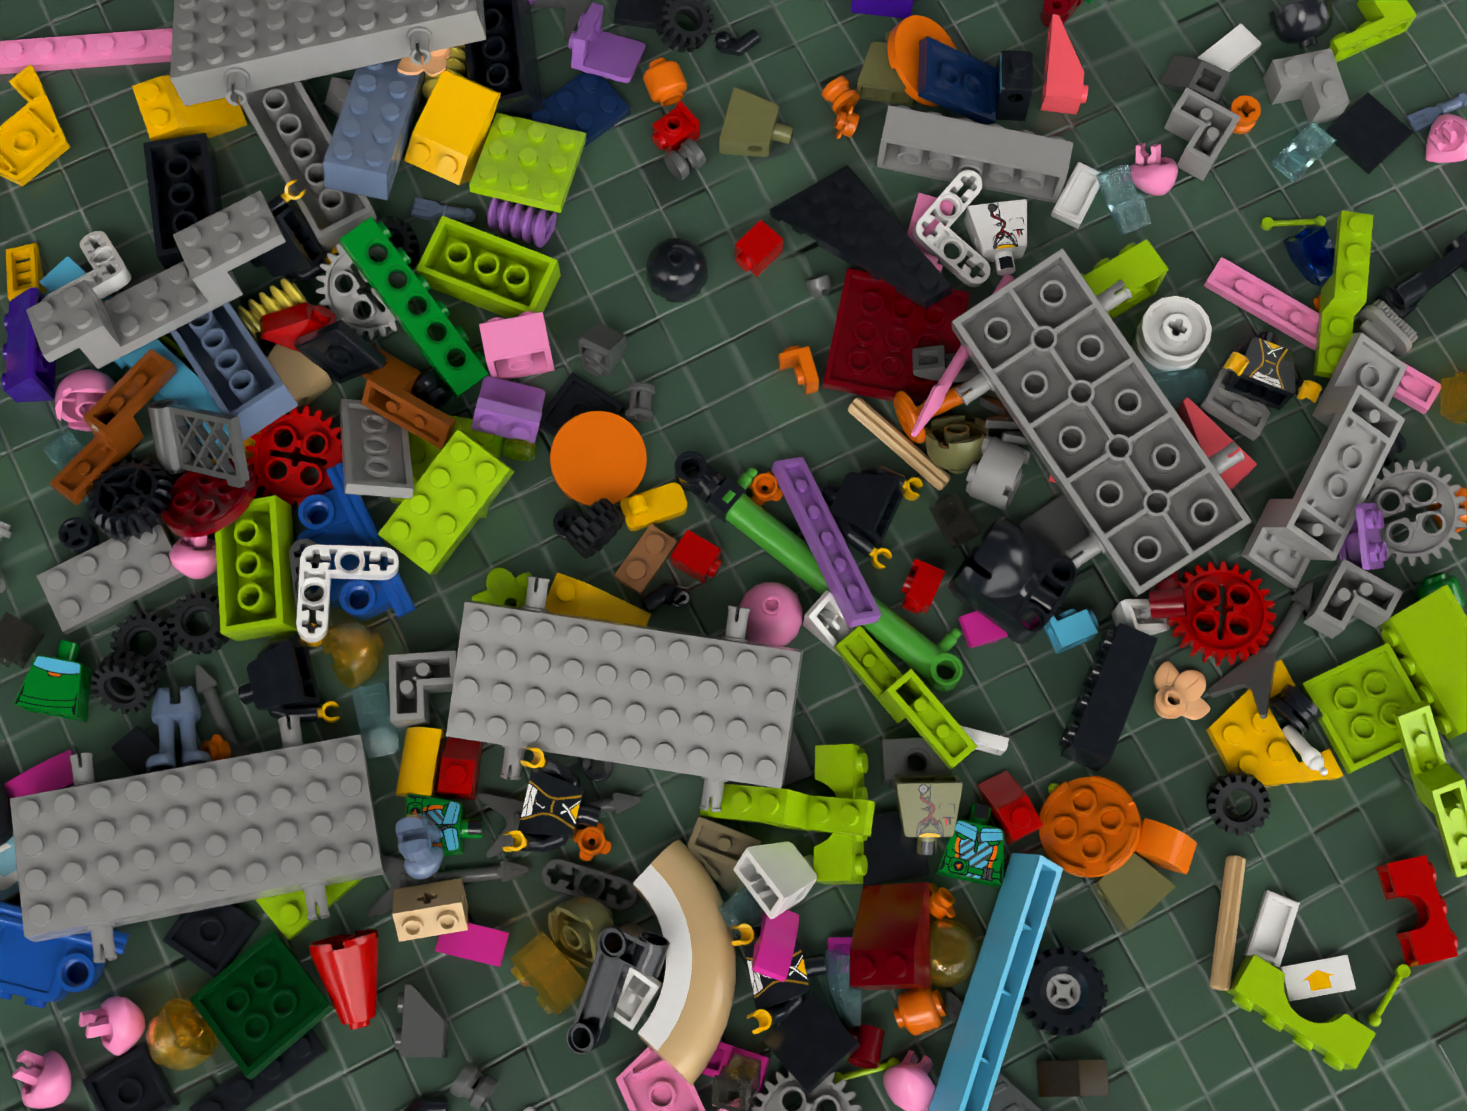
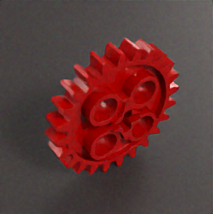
M305 406L302 414H300L298 407H295L290 411V414L286 413L260 430V435L254 434L251 436L256 443L255 446H245L246 450L253 453V457L246 459L248 464L254 465V469L251 471L255 477L258 476L259 478L257 480V489L266 488L262 497L274 494L282 500L286 499V502L293 508L296 501L298 506H300L305 498L311 495H323L329 490L334 489L326 470L343 462L341 439L338 438L341 434V427L331 428L335 421L334 418L329 417L322 421L323 411L318 410L312 416L311 407ZM289 430L293 435V441L288 447L282 448L278 442L279 435L283 431ZM322 436L325 440V448L322 452L314 454L311 451L310 443L315 437ZM277 450L298 454L300 451L301 454L308 457L325 459L327 464L318 465L299 461L297 466L296 461L271 456L270 452ZM279 462L285 463L287 467V473L282 479H276L272 473L274 465ZM310 468H316L319 472V479L314 485H308L304 480L305 472Z
M1210 561L1205 571L1199 565L1195 566L1193 575L1186 571L1182 577L1183 582L1178 581V583L1185 590L1187 617L1168 619L1167 625L1177 626L1171 636L1183 637L1180 648L1188 645L1193 647L1190 652L1191 657L1195 656L1198 652L1203 653L1202 662L1206 663L1209 657L1212 656L1215 659L1216 666L1220 665L1223 658H1226L1231 666L1235 663L1236 656L1245 662L1249 657V652L1257 655L1260 650L1259 645L1265 646L1269 640L1266 635H1271L1274 630V626L1269 623L1273 622L1276 618V614L1268 612L1273 608L1275 602L1265 600L1270 590L1258 589L1262 579L1249 580L1251 570H1247L1243 575L1239 574V564H1235L1232 570H1227L1225 561H1222L1219 569H1215ZM1219 587L1224 588L1221 610L1222 615L1225 616L1221 624L1222 640L1217 638L1220 612L1216 610L1220 603ZM1206 592L1211 596L1212 600L1204 601L1199 598L1197 593ZM1231 595L1241 596L1245 603H1235L1231 599ZM1196 623H1206L1211 628V631L1203 632L1199 630ZM1229 626H1239L1244 631V635L1234 634Z

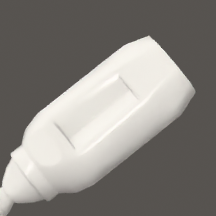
M1285 726L1282 730L1285 738L1300 754L1306 766L1311 770L1320 771V774L1323 776L1327 775L1328 769L1324 768V758L1319 751L1313 748L1294 726Z

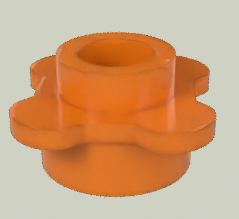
M849 105L846 111L838 113L834 123V128L838 129L836 139H840L841 135L850 138L854 134L860 115L853 112V105Z
M772 471L759 474L748 487L753 493L752 500L760 506L771 500L778 502L783 497V492L778 488V482ZM766 486L768 490L763 491L762 487Z
M214 734L210 741L202 743L201 751L207 752L211 756L212 761L231 757L229 743L226 740H222L219 734Z
M601 823L598 824L597 828L587 827L583 830L578 829L575 838H573L574 842L579 845V856L583 861H591L593 856L600 853L605 855L611 850V843L606 840L604 836L605 828ZM590 839L595 840L594 845L589 844Z
M930 883V913L939 919L946 915L949 918H953L956 915L953 910V904L955 903L953 895L946 888H938L934 883Z

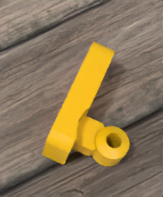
M669 483L640 494H635L632 497L622 499L620 502L621 511L625 515V522L630 531H637L649 527L650 524L655 525L682 516L688 508L683 488L678 483Z

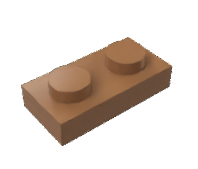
M650 524L615 573L614 579L642 596L678 545V541Z

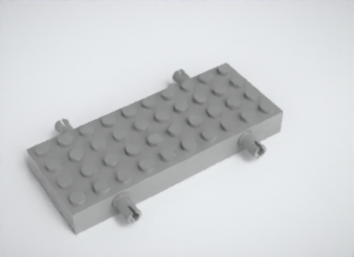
M174 0L170 79L184 106L225 97L228 103L238 106V97L240 96V103L243 105L247 100L246 93L405 57H410L411 61L416 65H422L421 56L423 55L424 63L427 64L431 59L430 52L486 40L483 0Z
M1062 248L952 321L953 332L979 369V374L961 386L956 387L955 391L959 397L962 396V402L966 406L988 390L995 392L1089 530V537L1065 551L1067 557L1071 559L1078 553H1082V555L1072 560L1077 569L1100 552L1105 554L1135 598L1252 522L1220 475L1238 462L1243 461L1245 457L1242 451H1239L1230 458L1228 457V455L1239 448L1234 442L1229 443L1228 446L1211 457L1206 456L1108 314V311L1132 297L1128 288L1123 290L1125 283L1122 280H1118L1117 283L1096 296Z
M528 576L525 606L514 607L481 601H466L464 603L446 736L502 745L505 751L502 773L500 774L501 778L508 779L510 777V780H522L523 765L520 763V760H524V753L527 750L525 748L529 746L539 748L544 752L701 776L704 779L699 808L708 811L712 797L711 812H721L724 782H728V780L780 789L784 785L803 650L748 642L745 636L750 608H740L737 621L738 606H728L725 636L715 637L548 612V609H545L550 579Z
M289 715L291 729L289 728L287 717L283 716L278 719L283 746L280 749L102 782H95L92 753H81V758H78V754L71 755L70 761L74 785L70 788L10 798L24 937L35 943L91 932L94 955L93 963L106 962L105 959H108V961L117 959L113 928L117 926L301 890L305 894L308 921L318 920L317 905L321 919L330 917L325 890L326 886L385 874L361 734L303 744L300 716Z

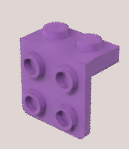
M592 3L587 13L581 14L578 30L572 31L568 48L572 50L571 68L606 77L617 82L628 83L631 81L645 53L646 45L640 41L601 31L604 6Z
M486 376L482 382L471 429L534 444L542 416L545 391L540 388Z
M1377 503L1356 504V519L1339 551L1340 562L1346 559L1363 570L1384 568L1383 561H1387L1388 551L1386 543L1381 542L1380 529L1384 528L1383 512L1381 509H1377Z

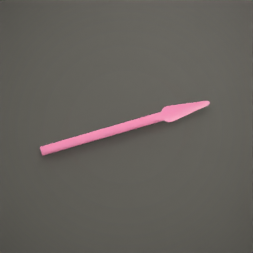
M1005 274L993 294L1015 280L1014 277ZM962 344L937 385L933 386L912 430L911 435L913 437L919 434L940 408L945 394L968 359L969 354Z

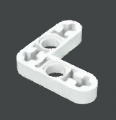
M964 170L955 177L918 220L913 228V236L916 242L928 253L939 257L938 261L969 287H978L990 276V265L986 259L950 229V226L982 189V179L979 174L973 170ZM969 179L973 183L971 189H968L959 198L956 193L963 186V182ZM945 200L952 202L956 208L955 214L952 216L942 214L939 208L940 203ZM936 218L939 224L933 229V235L923 236L924 228L922 226L928 227ZM951 243L959 248L960 254L957 259H949L945 256L943 250L946 244ZM967 255L969 259L965 262L966 264L959 268L957 265ZM967 265L971 268H974L976 265L981 268L979 271L980 276L977 275L972 278L969 275L971 269Z
M94 231L84 236L80 241V248L94 270L49 293L41 302L83 280L90 285L100 299H103L126 286L131 280V273L107 235L103 231Z
M319 544L310 545L305 548L300 557L296 619L297 631L300 637L307 642L313 643L322 640L326 636L329 622L331 578L391 579L399 569V560L395 551L387 547ZM314 554H320L321 560L331 561L330 554H336L334 559L336 570H330L331 565L328 562L319 563L318 568H312V564L307 562V560H312ZM352 554L360 560L359 566L354 570H345L340 565L341 559L346 555ZM364 555H370V562H380L381 557L385 556L388 558V562L393 563V565H388L386 571H381L379 565L369 564L370 571H364ZM312 585H317L324 590V595L319 601L312 602L305 598V590ZM304 607L316 610L317 624L322 625V627L316 628L313 634H310L308 629L303 627V624L306 625L310 622V611H303Z

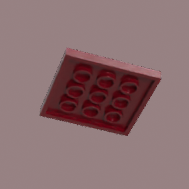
M847 268L822 388L894 402L897 392L904 391L911 398L915 406L921 405L928 398L933 386L937 385L939 381L913 375L912 349L944 345L946 354L956 353L960 348L961 342L952 330V321L967 312L970 292L952 289V294L925 309L896 292L895 287L882 279L878 281L869 276V272Z

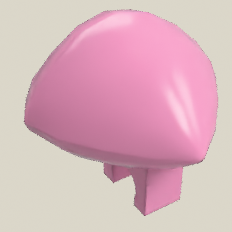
M1449 113L1438 116L1431 125L1428 134L1426 160L1435 163H1453L1466 160L1467 120Z
M1139 143L1136 145L1135 163L1125 170L1127 177L1138 189L1146 194L1154 196L1167 194L1174 186L1178 176L1176 162L1172 158L1161 157V144L1152 145L1151 155L1149 156L1145 151L1146 143Z
M207 535L196 538L182 537L173 545L169 557L173 567L183 575L192 579H204L217 571L216 542L213 539L207 538Z
M121 996L107 998L100 1005L99 1009L80 1012L78 1023L80 1027L87 1026L85 1034L87 1039L101 1036L103 1046L117 1056L124 1054L133 1047L142 1037L146 1028L145 1016L141 1009L127 997Z
M24 1050L17 1056L16 1061L24 1063L26 1068L20 1066L13 1072L12 1077L25 1082L21 1089L22 1100L25 1106L36 1109L51 1108L66 1100L71 1092L72 1078L69 1067L61 1054L51 1050L40 1056Z
M911 1050L908 1051L901 1064L894 1065L884 1072L883 1084L888 1096L898 1107L905 1111H928L936 1086L928 1076L933 1063L928 1056L924 1055L921 1062L916 1064L919 1058Z

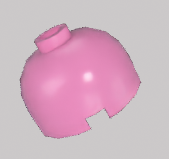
M77 370L68 374L58 385L55 394L57 418L60 421L61 418L67 421L68 427L74 430L91 431L83 416L116 383L109 375L98 370Z
M766 581L753 586L745 593L739 605V611L742 607L750 608L745 636L750 642L785 646L798 635L803 622V608L798 595L790 587L779 582Z

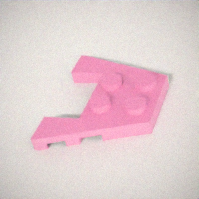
M647 1047L616 1078L629 1111H705L694 1084L692 1086L688 1084L650 1047ZM739 1099L717 1111H746L742 1100Z

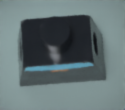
M1004 50L1001 51L995 66L996 120L1025 121L1033 90V54L1030 51ZM1017 94L1016 101L1009 100L1008 96Z

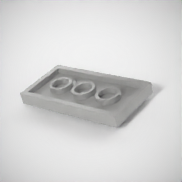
M341 399L339 412L345 494L412 499L414 485L408 430L362 405V400Z
M156 525L153 527V534L147 531L144 532L141 539L132 536L127 542L121 537L117 540L111 538L37 575L62 632L67 635L185 576L174 568L171 563L169 554L173 545L163 526Z

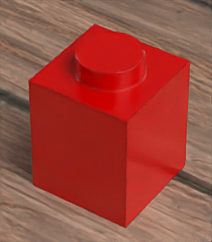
M760 220L735 244V261L741 269L746 272L750 270L758 277L783 252L784 239Z
M688 529L670 556L672 566L702 584L706 582L708 577L714 578L723 564L720 560L721 549Z

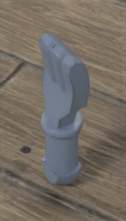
M1457 94L1443 103H1438L1434 108H1424L1408 115L1406 118L1410 122L1411 127H1413V130L1418 133L1430 127L1438 116L1450 113L1460 107H1465L1467 105V94Z
M421 198L414 199L413 210H411L410 214L412 217L424 220H434L445 216L450 219L472 222L476 218V213L471 208L452 207L448 204L442 206L436 201Z

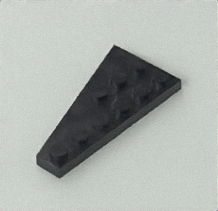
M848 165L770 209L773 219L778 222L782 220L788 223L795 232L800 235L803 233L816 240L817 245L854 267L857 265L869 272V276L878 281L882 279L895 287L896 292L925 309L952 294L951 284Z

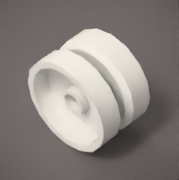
M1179 296L1161 298L1150 305L1135 330L1132 344L1134 352L1145 368L1155 375L1165 377L1182 375L1193 368L1210 342L1212 327L1209 316L1199 304L1189 298Z

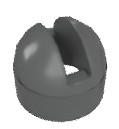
M829 273L819 274L805 280L807 290L813 297L821 298L822 294L827 296L830 293L832 286Z

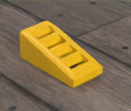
M37 243L6 249L7 293L9 301L33 287H37L44 295L46 289L39 282L44 276ZM30 258V261L16 264V261Z

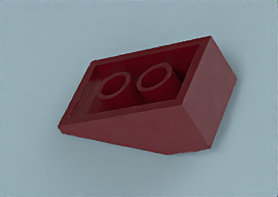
M928 882L863 886L850 947V987L863 990L931 988Z

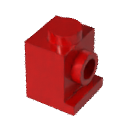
M680 101L676 104V108L652 124V140L661 151L664 149L667 153L671 150L677 151L680 148V144L688 138H691L693 141L700 138V122Z
M915 558L910 573L915 576L908 574L901 592L906 594L902 607L915 614H920V612L927 614L946 571Z

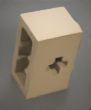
M462 878L394 889L392 915L399 942L468 930V903Z

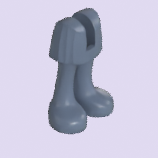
M180 686L178 704H173L169 687L157 689L152 705L151 719L158 726L159 752L147 759L145 763L147 773L177 768L174 729L178 726L180 728L182 746L181 767L212 762L211 756L205 751L198 750L195 723L200 720L201 710L192 686Z
M407 814L395 826L399 842L398 848L405 858L404 868L408 875L415 879H426L438 871L444 858V851L441 847L431 846V843L440 839V830L430 819L422 814Z

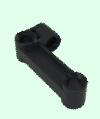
M1467 231L1445 248L1448 253L1422 273L1417 270H1410L1386 287L1375 298V301L1378 299L1385 301L1393 309V312H1396V315L1403 319L1418 306V303L1430 289L1459 268H1462L1467 273Z
M630 921L620 922L601 931L598 936V950L574 1023L569 1027L566 1034L567 1044L574 1053L580 1055L587 1054L604 1045L610 1038V1025L630 967L643 974L659 977L670 945L665 937L652 933ZM617 934L622 939V945L618 942ZM586 1030L589 1032L591 1040L588 1038Z

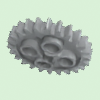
M337 244L339 255L328 253L327 256L332 263L320 265L327 272L326 276L316 277L317 280L324 283V287L317 289L316 293L325 294L326 297L319 302V305H329V310L335 313L337 317L336 321L342 320L351 329H356V333L362 338L366 331L370 340L376 339L377 330H379L383 337L389 336L388 327L395 332L399 331L400 327L397 320L373 288H371L373 294H365L363 292V289L366 287L364 281L367 282V280L360 271L359 273L363 280L353 271L351 267L353 264L352 260L340 244ZM373 247L368 251L369 257L376 258L378 262H382L387 258L386 252L380 247ZM393 273L388 277V282L393 284L396 289L403 288L406 285L405 277L399 273ZM344 275H349L353 280V287L349 292H345L340 286V280ZM374 296H376V298H377V299L384 305V307L386 308V310H385L384 312H382V311L380 310L379 305H378L377 301L375 300V297H374ZM410 300L408 302V309L410 312H416L417 309L410 304ZM362 301L367 302L371 306V315L367 319L361 317L358 312V306Z
M1409 460L1407 469H1403L1402 465L1396 462L1394 473H1391L1384 467L1382 471L1385 478L1381 480L1376 477L1374 481L1376 486L1374 489H1370L1368 493L1370 496L1364 501V503H1377V509L1382 510L1384 518L1409 512L1408 506L1410 505L1416 509H1422L1436 503L1442 504L1440 509L1417 514L1416 521L1414 522L1410 518L1405 517L1387 524L1384 523V528L1380 529L1381 542L1386 543L1388 559L1393 554H1396V564L1401 565L1405 557H1408L1411 566L1416 565L1417 557H1421L1425 564H1429V554L1433 553L1435 557L1442 559L1440 550L1442 547L1450 551L1454 550L1449 542L1451 538L1462 540V537L1455 531L1457 528H1467V524L1459 521L1460 516L1467 515V510L1459 508L1460 504L1467 501V497H1456L1455 494L1462 488L1461 485L1449 486L1448 484L1453 476L1447 474L1440 478L1442 468L1439 466L1435 467L1432 472H1428V462L1424 461L1420 469H1416L1414 461ZM1423 484H1428L1433 489L1431 499L1426 502L1418 501L1415 494L1417 488ZM1389 494H1397L1400 499L1398 508L1393 511L1385 510L1383 506L1384 498ZM1437 515L1442 520V528L1439 532L1431 534L1425 529V521L1428 517ZM1404 524L1409 530V536L1405 541L1397 543L1392 537V531L1397 525Z
M776 1072L778 1081L776 1085L768 1081L765 1082L769 1093L767 1095L756 1094L757 1098L763 1102L762 1106L751 1107L752 1111H790L786 1106V1098L791 1092L798 1091L803 1101L801 1107L796 1111H819L821 1104L826 1100H832L836 1104L837 1111L862 1110V1106L851 1105L850 1103L857 1095L856 1092H843L848 1083L846 1080H842L837 1084L834 1083L836 1078L835 1072L830 1074L810 1094L806 1092L790 1072L787 1078L780 1072Z

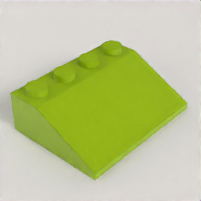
M1447 584L1390 617L1389 620L1380 625L1384 642H1389L1395 651L1407 676H1410L1416 686V692L1420 699L1430 704L1437 729L1446 736L1447 740H1450L1467 732V615Z

